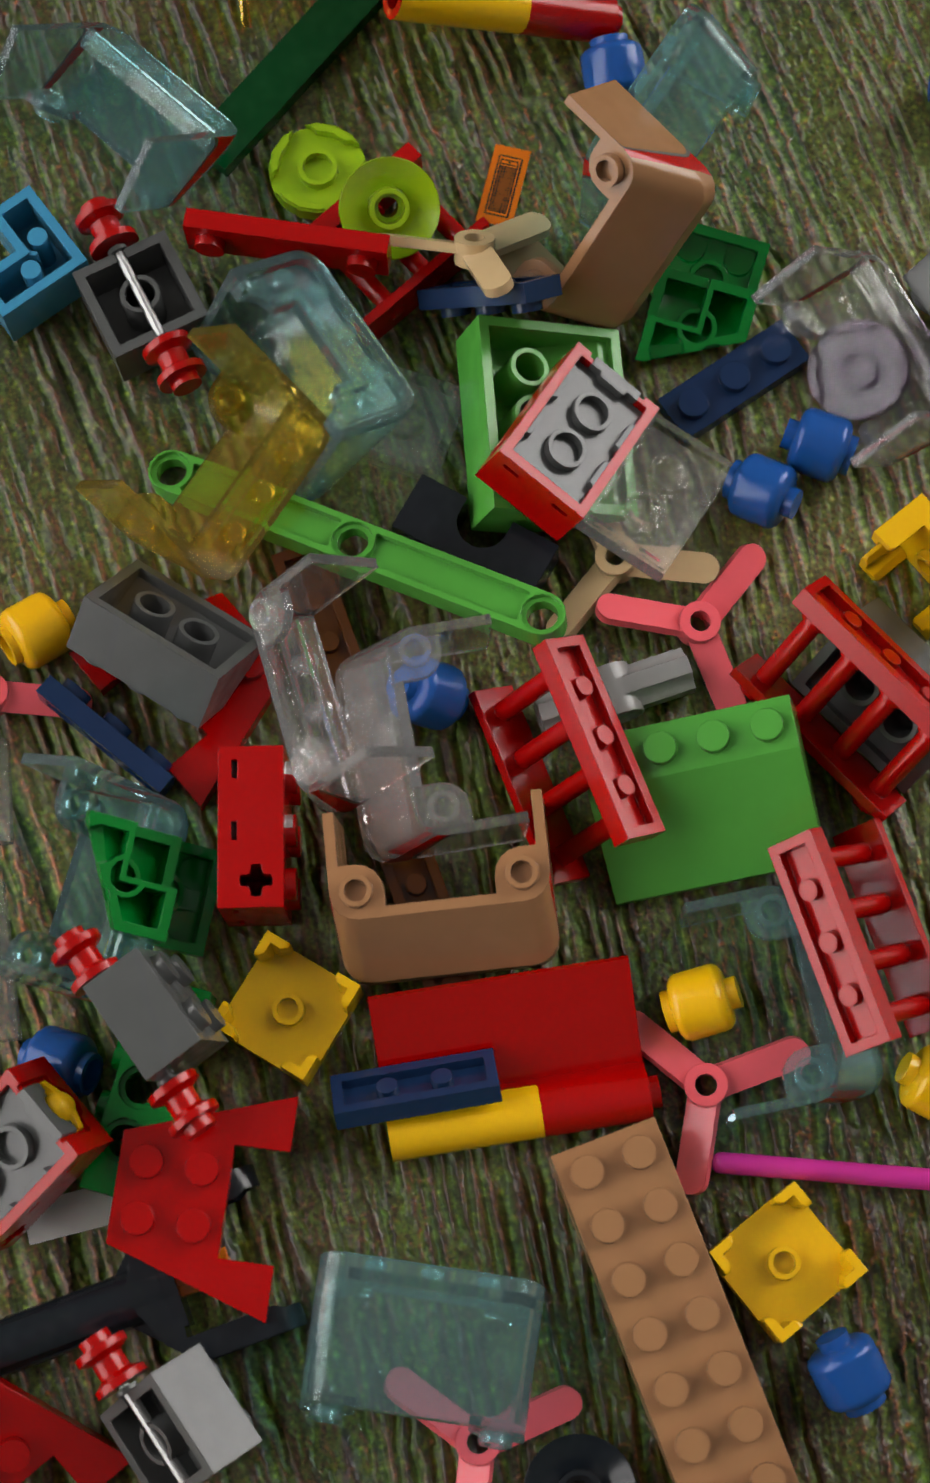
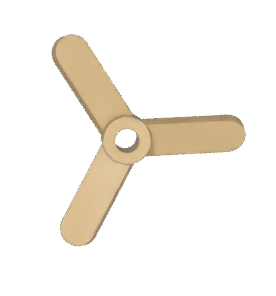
M528 212L483 230L470 229L460 231L455 234L454 241L389 233L380 234L390 235L391 246L454 253L455 265L469 270L486 297L497 298L507 294L514 287L512 276L499 256L546 238L551 228V222L540 213Z
M619 524L585 527L595 550L596 562L563 601L568 625L563 637L577 635L595 612L598 599L602 595L610 593L617 584L625 583L633 577L707 584L713 582L718 577L720 572L719 561L714 555L705 552L634 546L631 541L624 537ZM615 555L625 557V560L619 565L608 563L609 559ZM555 613L548 620L546 629L552 627L557 622L558 617Z

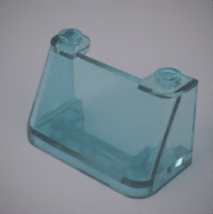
M301 250L289 251L230 269L192 340L191 349L198 358L204 361L207 370L213 375L224 379H236L245 375L250 376L300 448L299 451L289 455L281 468L282 479L292 494L310 501L321 497L403 421L414 403V393L407 380L326 266L309 252Z
M324 1252L320 1255L299 1408L303 1411H309V1419L326 1424H341L343 1416L353 1415L357 1409L468 1426L470 1433L479 1436L478 1444L490 1449L510 1450L512 1449V1443L524 1444L545 1287L531 1280L350 1252Z

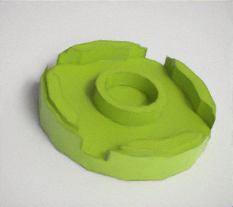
M323 123L305 125V129L298 130L294 134L292 130L284 135L271 153L268 172L273 194L287 211L299 218L315 220L339 200L346 180L354 170L366 162V159L353 135L338 126Z

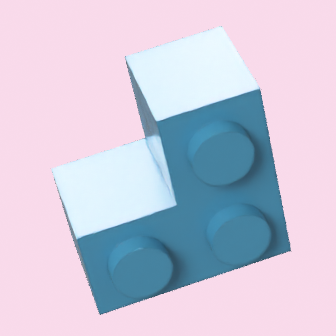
M30 185L0 204V242L10 254L0 261V324L14 342L81 297L72 273L89 265L86 257Z

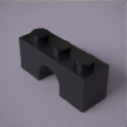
M423 474L421 475L392 524V532L543 589L558 563L559 545L515 522L512 523L507 534L499 543L484 548L470 545L459 534V530L468 516V498Z

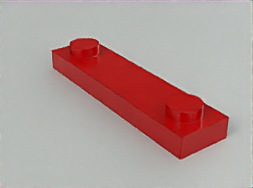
M186 207L183 230L188 248L194 249L204 256L221 257L224 254L334 268L346 270L351 275L361 278L374 277L376 274L389 276L392 250L391 239L388 234Z

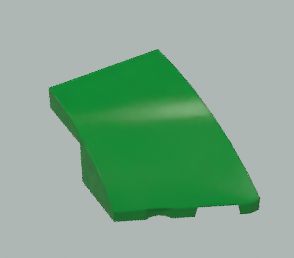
M698 223L653 288L634 360L643 362L746 342L760 292L757 291L771 244Z
M87 810L85 820L111 931L165 950L196 958L203 957L217 896V850L184 842L182 837L140 827L138 822L94 810Z

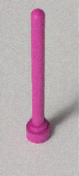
M717 1152L713 1155L712 1169L719 1174L930 1191V1168L732 1152Z

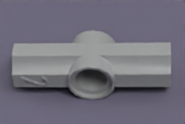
M681 647L631 664H627L626 661H615L597 667L621 724L642 715L646 708L695 693L696 690L691 665ZM550 692L533 703L535 715L542 733L561 720Z

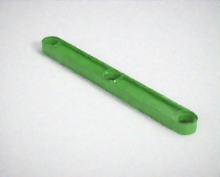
M163 451L150 462L148 477L157 496L166 502L532 645H538L545 639L563 637L566 633L568 625L565 605L559 597L550 592L183 451ZM180 467L187 471L185 478L176 485H165L160 482L161 475L169 468ZM358 536L367 540V548L358 555L348 556L339 550L344 540L349 537ZM539 609L551 610L558 617L557 622L552 627L544 630L535 629L530 626L528 619L533 612Z

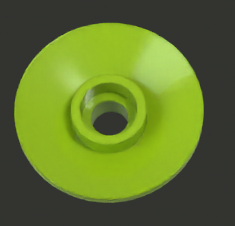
M385 156L375 158L359 166L346 180L339 198L340 223L343 229L431 238L440 217L439 195L432 179L417 164L400 157ZM385 197H392L396 200V209L389 215L381 214L378 210L379 202ZM391 246L392 260L408 257L420 249Z

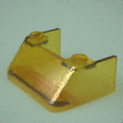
M236 323L192 328L187 335L221 370V373L210 387L208 404L212 415L226 431L174 504L171 506L163 497L155 493L137 494L123 480H81L75 488L131 541L208 580H228L240 572L327 447L330 438V426L323 412Z

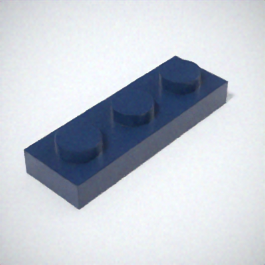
M560 274L512 277L514 281L513 289L497 298L486 297L475 280L453 281L416 290L419 310L440 309L442 318L470 314L471 307H475L476 316L478 314L492 315L507 311L506 305H511L512 314L538 311L543 309L542 300L563 295Z
M780 319L657 399L656 405L660 408L658 411L682 443L687 446L806 368L811 358Z
M49 675L36 690L40 701L149 791L165 796L175 785L174 777L168 772L173 765L150 745L142 751L127 739L132 731L112 713L107 712L102 718L87 706L92 698L72 680L67 678L61 684Z
M493 1048L330 1076L337 1130L502 1102Z

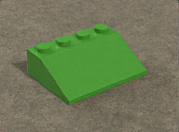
M478 314L456 340L471 530L507 533L512 523L515 522L532 532L544 531L475 476V474L552 368L578 342L593 353L591 358L595 359L598 357L623 377L619 330ZM631 451L584 519L573 528L632 523L638 519Z
M787 694L624 730L666 831L653 839L614 847L612 840L609 839L601 844L615 902L618 906L775 874L776 871L767 848L810 828L820 827L797 711L790 695ZM589 789L587 793L594 820L597 822L602 819V816Z

